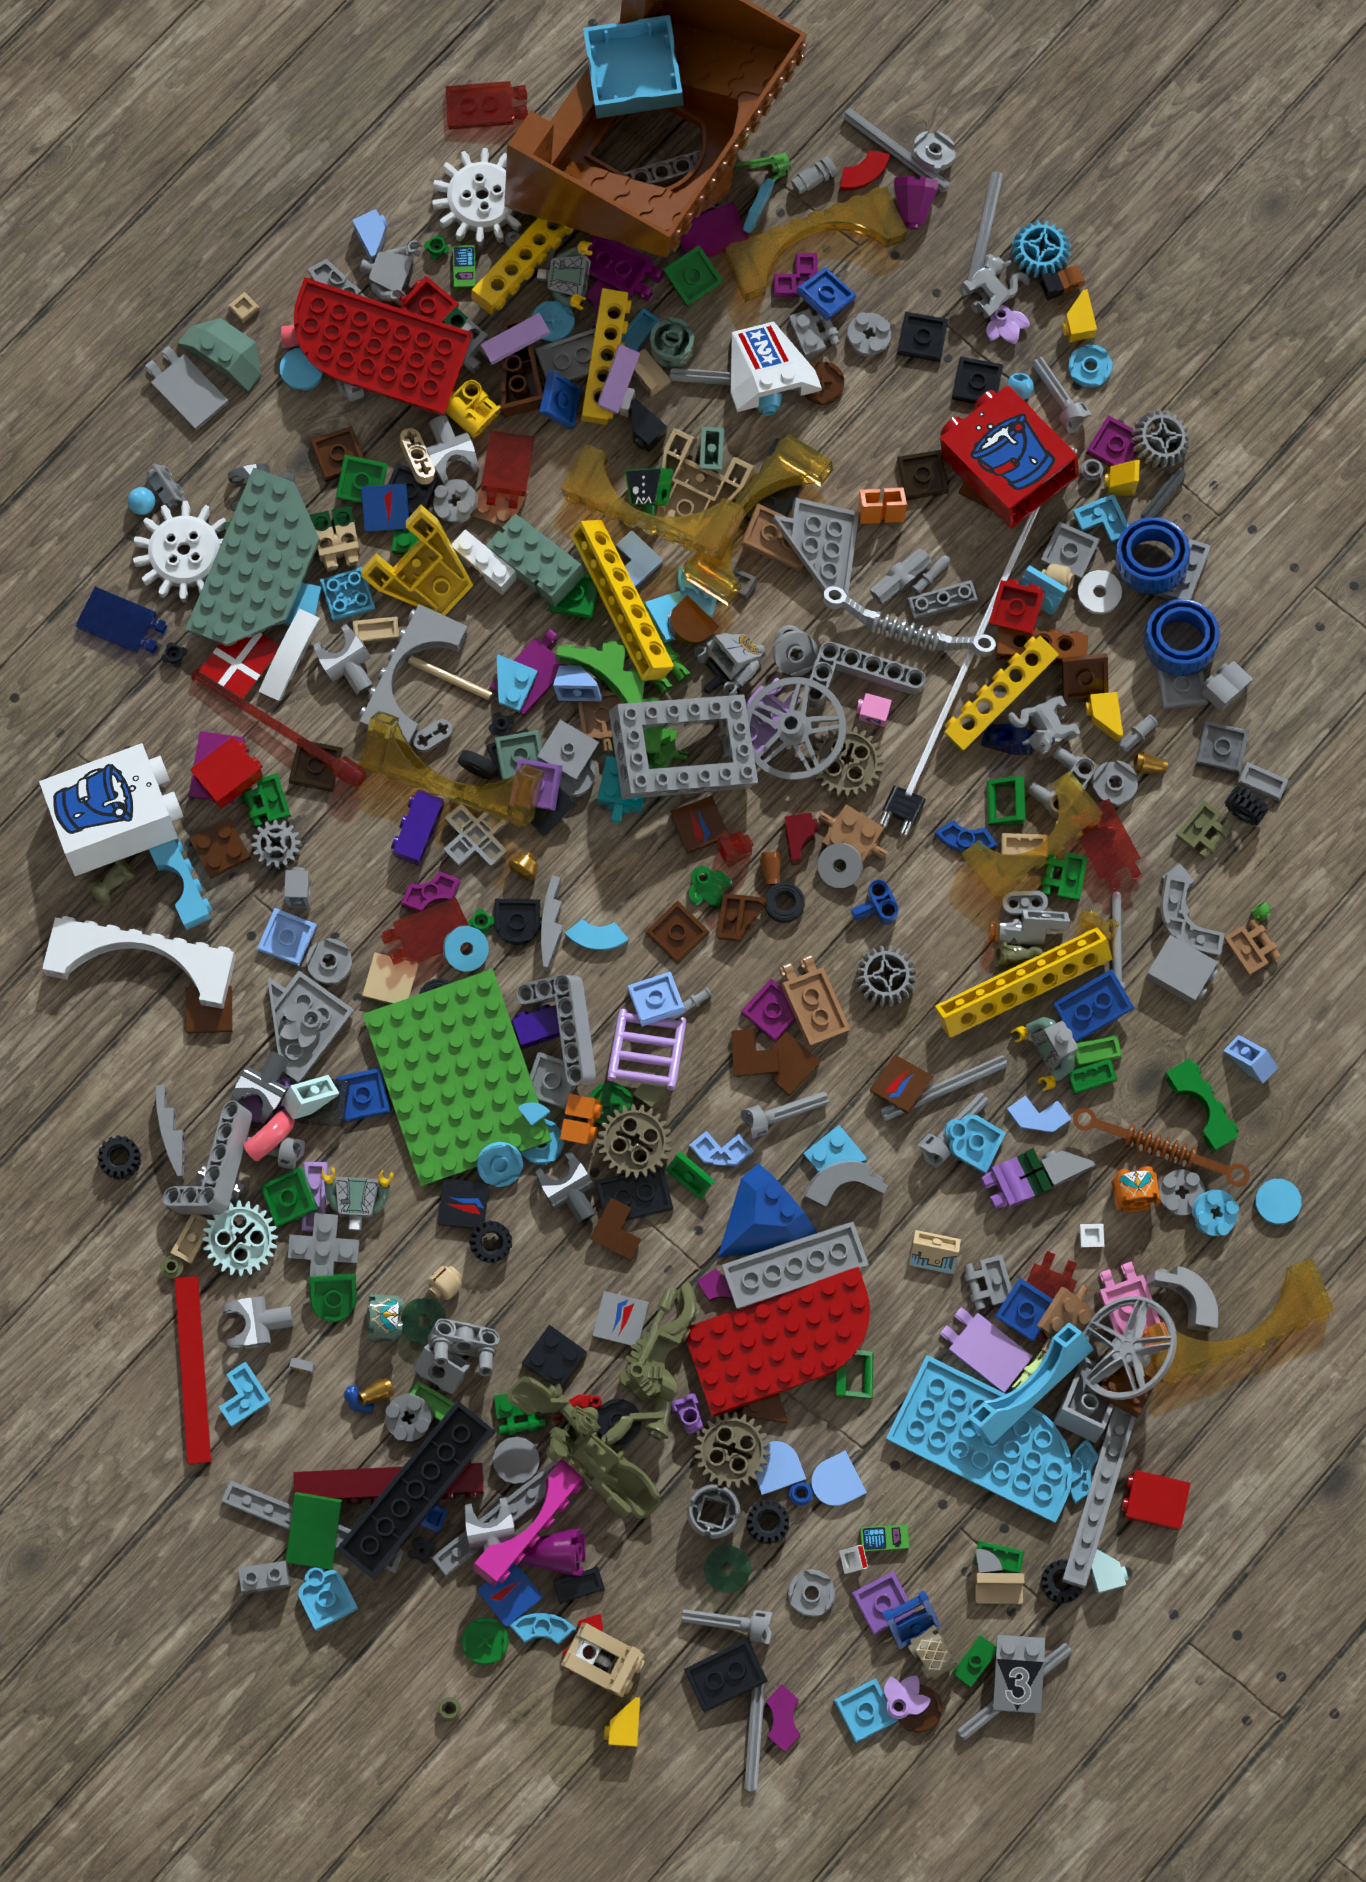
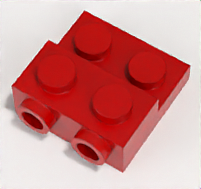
M425 276L422 280L418 279L413 284L412 291L407 296H402L399 299L402 303L397 306V308L443 323V319L455 307L458 308L459 303L428 276Z
M1014 579L1001 580L989 624L1033 635L1046 595L1044 590H1041L1042 587L1034 584H1029L1028 587L1020 585V582Z

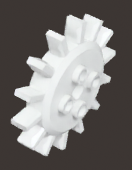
M487 148L482 149L481 162L471 163L469 155L466 151L461 152V161L465 167L457 171L447 162L443 165L445 173L452 178L450 183L434 180V189L447 193V198L433 200V210L449 208L450 213L440 219V226L446 228L457 221L460 227L456 232V240L460 242L465 237L467 231L471 230L477 232L475 238L479 247L483 245L484 232L493 231L497 241L503 243L504 234L501 227L506 223L517 232L522 229L519 220L513 217L516 210L504 206L507 154L504 153L496 165L488 163L489 152ZM483 177V180L477 181L476 178ZM495 188L501 189L499 193H495L493 190ZM484 190L488 192V197L479 199L476 194L478 191ZM465 193H469L471 195L468 198L463 197ZM482 205H488V206H489V207H488L487 209H485V210H484V209H481V206H482Z
M183 501L181 516L172 517L170 510L166 505L161 506V513L166 520L158 526L148 518L143 520L146 528L153 532L151 539L134 537V543L138 547L148 548V555L133 558L135 567L152 565L153 569L142 577L145 586L160 578L164 581L159 588V596L164 599L168 595L171 586L180 587L179 596L181 602L186 603L189 587L197 586L199 593H201L204 582L223 539H218L216 534L225 529L224 526L227 521L222 518L210 526L206 523L211 512L209 506L205 505L198 518L190 516L191 509L188 501ZM191 534L198 535L196 539H190ZM170 536L175 537V540L173 542L168 541V538ZM181 545H188L190 551L188 554L182 555L178 553V548ZM194 555H199V556H200V558H199L198 560H196V561L192 560V556H194ZM172 557L177 558L175 563H171L169 560Z

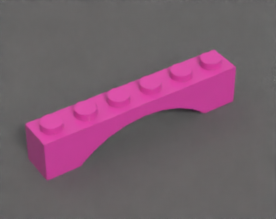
M563 1459L559 1461L545 1481L544 1503L535 1521L516 1537L499 1544L489 1545L474 1563L472 1570L493 1587L498 1581L502 1584L511 1572L508 1569L513 1563L517 1566L525 1557L523 1551L527 1546L532 1548L540 1539V1536L537 1534L542 1528L547 1530L555 1521L552 1516L557 1510L561 1513L570 1502L567 1498L572 1493L576 1495L584 1486V1483L581 1482L583 1478Z

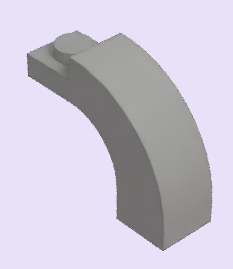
M845 1160L832 1163L821 1169L808 1184L804 1195L827 1206L834 1191L843 1183L858 1181L882 1193H885L888 1185L884 1183V1177L872 1172L871 1176L868 1175L872 1168L870 1165L859 1161Z
M1177 1266L1170 1272L1166 1269H1156L1147 1276L1146 1285L1173 1290L1184 1299L1188 1308L1187 1329L1210 1333L1218 1328V1306L1214 1294L1208 1284L1195 1272Z

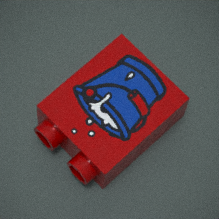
M1007 385L998 393H995L993 390L984 393L975 403V411L963 420L960 417H954L949 420L940 432V443L944 461L1012 529L1079 476L1078 455Z

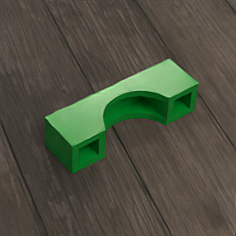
M1189 1058L1168 1070L1163 1077L1175 1096L1188 1095L1194 1097L1204 1106L1207 1114V1123L1200 1135L1211 1153L1214 1154L1234 1142L1239 1136L1237 1134L1239 1130L1234 1121H1229L1225 1115L1226 1109L1222 1102L1216 1101L1213 1096L1214 1090L1208 1081L1204 1082L1200 1075L1202 1071L1196 1062L1192 1063Z

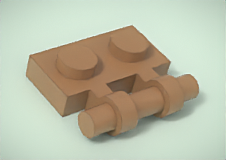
M1255 919L1248 923L1252 931L1248 932L1244 925L1224 937V941L1248 976L1268 965L1269 962L1265 955L1269 954L1273 961L1281 956L1277 951L1278 947L1275 942H1271L1266 935L1264 926L1260 925ZM1258 937L1264 947L1259 949L1253 939Z

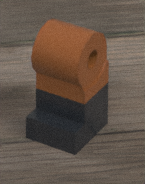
M1071 266L1052 274L1050 272L1042 274L1040 285L1047 300L1070 293L1085 284L1078 266Z

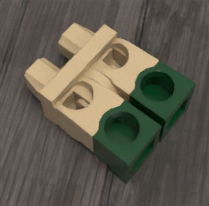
M351 506L331 510L336 533L333 532L329 510L309 514L320 539L317 548L320 560L324 563L326 570L338 569L336 559L343 557L346 559L347 566L358 565L360 550Z

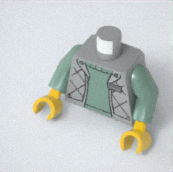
M581 241L578 246L559 254L557 258H552L550 269H538L537 280L548 282L547 287L552 293L553 298L564 307H575L583 310L580 302H585L591 264L588 257L584 255H592L593 252L587 250L588 246L592 245V242Z
M1042 1017L1028 1023L1026 1027L1019 1026L1011 1031V1033L1017 1031L1020 1034V1038L1015 1040V1042H1020L1026 1039L1029 1033L1031 1034L1032 1041L1052 1074L1051 1076L1039 1078L1038 1084L1047 1083L1043 1091L1054 1089L1056 1080L1060 1081L1074 1069L1078 1046L1072 1037V1031L1067 1028L1063 1021L1056 1023L1053 1019Z
M332 1167V1174L329 1176L325 1175L324 1168L322 1169L321 1177L324 1180L326 1198L333 1211L338 1212L341 1218H348L349 1231H361L362 1219H373L374 1214H378L388 1202L390 1183L394 1177L393 1172L390 1173L389 1179L383 1177V1170L380 1172L378 1179L335 1178L334 1167Z

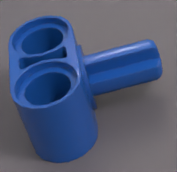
M880 879L872 881L867 894L869 901L852 908L851 914L854 920L858 921L875 913L881 923L886 925L892 924L898 916L899 908L885 881ZM874 888H881L884 894L876 896L872 893V890ZM890 908L894 914L892 916H885L882 910Z

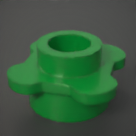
M441 235L432 237L424 243V248L429 251L432 260H437L439 256L448 254L450 251L449 246L445 245L444 238Z
M477 909L473 918L468 921V926L479 929L484 935L488 933V928L494 925V917L489 916L483 909Z

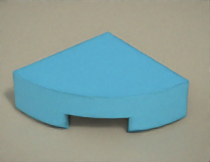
M525 1103L518 1107L531 1126H534L550 1113L545 1106L539 1103Z

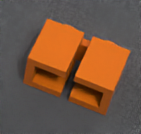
M904 487L884 488L882 502H879L880 489L860 490L857 506L860 524L880 523L883 519L885 523L905 521L907 502Z
M569 1094L565 1114L586 1118L588 1121L584 1123L564 1119L560 1139L592 1145V1141H595L597 1138L598 1128L595 1127V1120L597 1121V1118H600L602 1113L601 1100Z

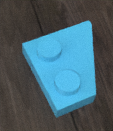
M840 1125L803 1153L804 1157L817 1172L839 1161L853 1160L863 1163L867 1161L865 1155Z

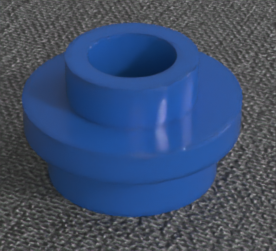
M797 1482L790 1488L789 1496L794 1504L803 1506L811 1501L813 1491L807 1483ZM798 1490L805 1492L804 1498L797 1497L796 1493Z

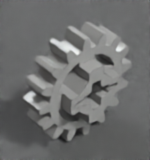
M274 820L271 826L268 822H265V829L257 828L260 834L253 835V839L257 842L252 843V848L258 849L253 853L255 857H260V864L267 862L266 866L268 869L273 864L279 870L280 864L287 868L289 860L295 863L294 854L300 855V850L296 847L302 846V843L297 840L300 837L299 833H293V825L287 828L286 821L278 825L277 820ZM289 839H291V841H292V845H291V849H290V850H289L288 847H287V843L289 842ZM263 840H265V842L267 843V846L264 848V851H262ZM272 842L277 844L280 842L282 848L278 846L273 847Z

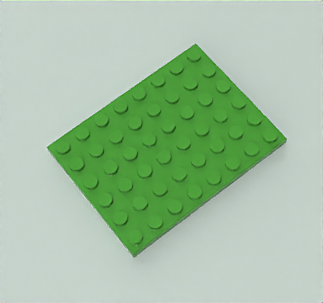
M493 969L363 1014L421 1187L477 1168L478 1155L483 1148L491 1143L506 1142L515 1146L521 1153L552 1142L544 1118L534 1126H531L518 1109L522 1104L539 1103Z

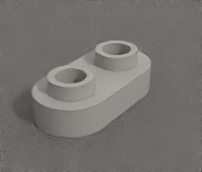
M1012 891L1007 893L1002 900L1004 912L1011 916L1022 915V909L1045 911L1048 905V899L1041 891ZM1014 901L1017 903V907L1012 908L1009 906V903ZM1038 901L1040 906L1034 907L1032 902Z

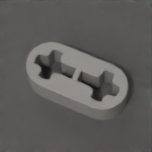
M440 719L417 732L413 738L415 749L420 753H427L449 740L453 734L451 723L448 720ZM439 726H442L443 728L447 727V734L443 735V733H439L437 735H434L439 732ZM423 738L426 740L430 738L427 741L428 745L425 747L423 744L418 745L420 743L419 739Z

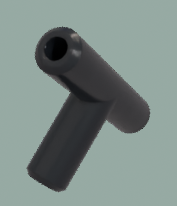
M709 659L706 662V666L716 676V678L703 687L707 694H710L721 684L724 685L727 682H732L713 659Z

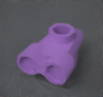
M694 1393L671 1402L672 1413L679 1417L687 1434L695 1433L703 1428L697 1408L699 1402ZM689 1419H695L693 1422H688Z

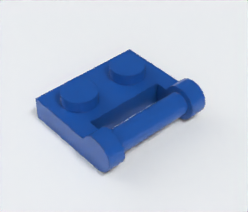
M924 1590L908 1602L890 1611L887 1609L882 1612L899 1649L909 1645L911 1638L920 1636L929 1627L935 1625L937 1629L941 1628ZM923 1605V1609L895 1623L894 1619Z

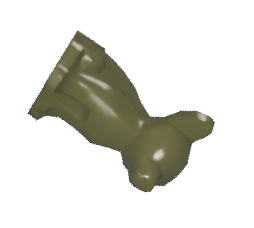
M125 860L116 861V865L106 874L102 882H93L87 886L92 896L96 900L101 901L104 908H107L110 904V890L124 882L131 881L136 876L134 869Z
M1002 942L995 948L994 965L998 968L1012 963L1028 961L1043 954L1041 945H1032L1029 949Z

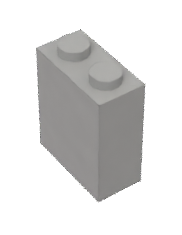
M1169 935L1145 978L1193 1005L1196 999L1201 1001L1207 989L1204 988L1207 980L1213 981L1218 972L1215 969L1218 962Z

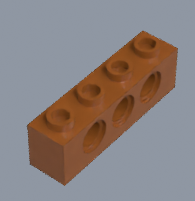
M999 628L997 632L995 660L1009 661L1016 653L1021 655L1026 648L1024 646L1017 647L1014 641L1021 640L1026 643L1032 636L1035 639L1041 636L1059 654L1050 665H1062V658L1087 655L1088 635H1084L1080 631L1061 633L1057 629L1038 631L1035 628L1033 635ZM1067 644L1070 649L1063 651L1058 645ZM1028 654L1025 657L1026 663H1037V657L1033 654Z

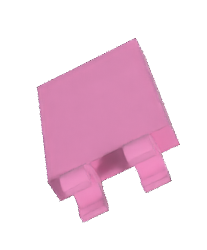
M1132 1262L1121 1265L1122 1272L1127 1281L1115 1284L1110 1269L1099 1273L1105 1287L1099 1290L1104 1306L1112 1301L1129 1296L1145 1297L1152 1300L1144 1275L1136 1276ZM1134 1305L1121 1307L1108 1315L1113 1330L1122 1335L1124 1334ZM1148 1307L1142 1338L1166 1336L1157 1311ZM1161 1341L1157 1343H1147L1146 1346L1160 1344L1166 1341Z

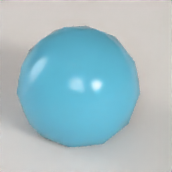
M1022 373L1012 375L1006 383V386L1009 385L1023 400L1030 397L1034 390L1032 379Z
M145 487L133 489L127 500L128 507L137 515L150 513L156 502L153 492Z

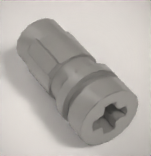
M825 156L820 159V162L814 163L812 168L808 166L797 173V177L791 180V184L797 194L801 195L816 187L822 181H828L829 177L833 178L838 175V172L832 160Z

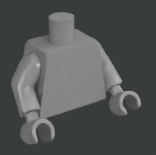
M417 240L410 241L407 246L378 252L375 262L362 260L360 272L370 275L369 285L380 301L395 302L397 305H401L402 302L399 299L402 296H406L405 291L415 266L412 255L414 254L416 257L421 255L417 248L423 245Z

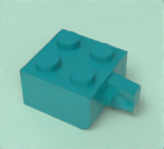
M607 756L598 792L597 805L606 806L608 810L613 811L611 823L620 825L623 813L628 814L630 811L642 814L646 797L622 799L616 758Z

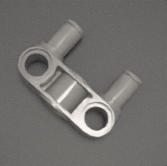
M1059 746L1052 758L1069 768V773L1064 777L1056 792H1049L1036 782L1031 785L1027 792L1042 802L1043 807L1056 819H1061L1067 815L1085 791L1095 772V764L1091 759L1075 757ZM1087 767L1090 773L1082 774L1078 768ZM1060 802L1065 808L1057 810L1053 804Z
M439 1319L435 1323L428 1336V1342L434 1348L435 1366L444 1367L447 1365L449 1351L459 1355L479 1358L478 1373L482 1376L492 1374L493 1358L496 1354V1346L500 1340L495 1330L448 1319Z

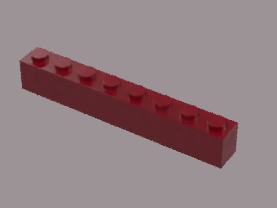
M471 1463L442 1499H456L455 1495H465V1498H479V1494H484L483 1464ZM402 1467L293 1472L294 1495L298 1492L340 1499L342 1501L347 1500V1504H361V1500L371 1499V1503H374Z

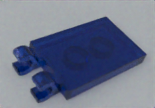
M96 586L75 625L80 630L132 652L138 653L139 649L142 648L153 654L158 645H156V641L145 638L149 629L151 628L164 634L168 627L165 625V621L155 618V611Z

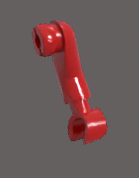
M579 1394L568 1400L574 1408L576 1406L582 1409L594 1407L597 1410L602 1405L601 1397L597 1395ZM563 1416L555 1417L553 1420L560 1421Z

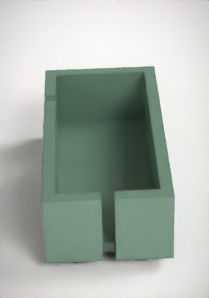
M516 513L502 527L503 533L498 531L486 544L487 548L516 570V577L536 593L539 592L540 596L554 607L585 576L581 563Z

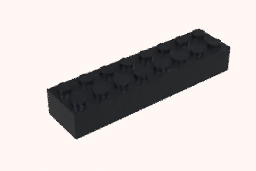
M457 1400L336 1549L375 1581L493 1437L495 1430Z

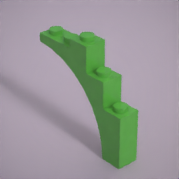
M610 641L603 643L602 651H598L593 647L575 648V646L568 644L557 646L556 662L581 666L585 671L603 681L618 696L622 704L660 701L659 698L655 697L643 699L645 681H642L637 670L629 669L623 671L625 645ZM651 727L643 730L647 759H659L662 727Z

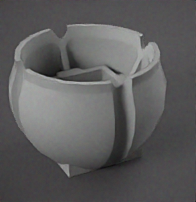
M715 1484L706 1485L694 1492L689 1500L691 1506L687 1507V1519L692 1529L702 1537L708 1535L710 1539H719L729 1535L738 1524L736 1518L741 1513L739 1501L734 1493L726 1487L720 1489ZM705 1500L727 1506L722 1526L700 1520Z

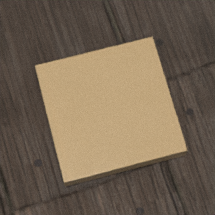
M374 952L362 996L388 1004L410 998L419 964Z

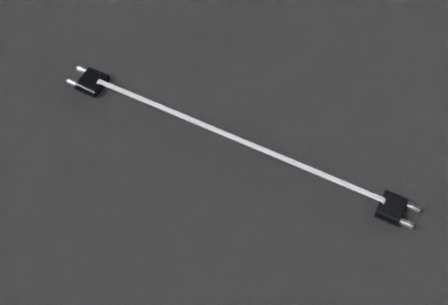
M1039 508L1029 515L1001 580L1007 581ZM999 584L976 636L984 634L989 623ZM972 649L968 651L907 790L893 786L882 809L884 814L879 823L882 826L884 822V828L887 826L891 816L905 821L900 831V834L903 835L904 833V836L908 835L912 824H916L926 799L913 793L975 654Z

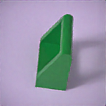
M1024 776L987 780V818L989 826L1024 825ZM996 787H1013L1014 816L997 818Z
M858 1350L853 1357H864V1393L846 1391L845 1365L836 1371L835 1398L873 1399L874 1352Z

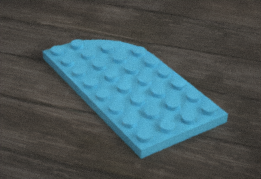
M926 1355L885 1440L1055 1524L1067 1500L1072 1483L1071 1455L1067 1443L1055 1427L1056 1425L1047 1416L1032 1407L997 1441L991 1444L977 1432L968 1416L984 1401L994 1400L1007 1394Z

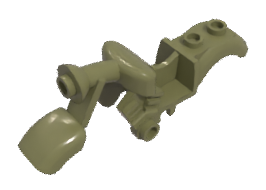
M686 1281L678 1290L674 1287L665 1289L657 1306L658 1313L649 1332L644 1331L642 1339L636 1340V1344L631 1345L630 1348L633 1350L630 1352V1355L633 1358L628 1355L625 1357V1360L630 1365L627 1366L626 1370L621 1371L619 1375L620 1384L628 1388L639 1399L640 1403L655 1397V1410L649 1413H630L628 1416H622L613 1428L601 1437V1440L607 1446L618 1442L630 1429L633 1421H652L645 1426V1429L649 1431L648 1435L657 1440L669 1438L667 1424L670 1416L671 1402L678 1393V1384L670 1372L665 1369V1358L668 1352L674 1350L681 1341L685 1342L690 1332V1329L687 1327L691 1320L695 1321L700 1311L697 1308L699 1303L696 1302L695 1292L689 1281ZM675 1299H677L678 1314L675 1321L660 1325L664 1315L669 1313Z
M526 1376L517 1381L508 1391V1401L526 1414H535L538 1411L540 1413H561L567 1424L564 1430L554 1427L549 1432L551 1434V1441L547 1456L553 1462L563 1459L605 1499V1504L617 1516L626 1518L632 1511L635 1517L643 1519L648 1517L661 1504V1497L654 1483L639 1467L622 1456L625 1451L621 1449L616 1453L595 1436L601 1427L598 1425V1411L594 1407L582 1409L576 1406L574 1408L568 1399L562 1395L560 1383L555 1387L551 1384L547 1388L539 1381ZM610 1489L617 1492L621 1497H619L616 1493L612 1492Z

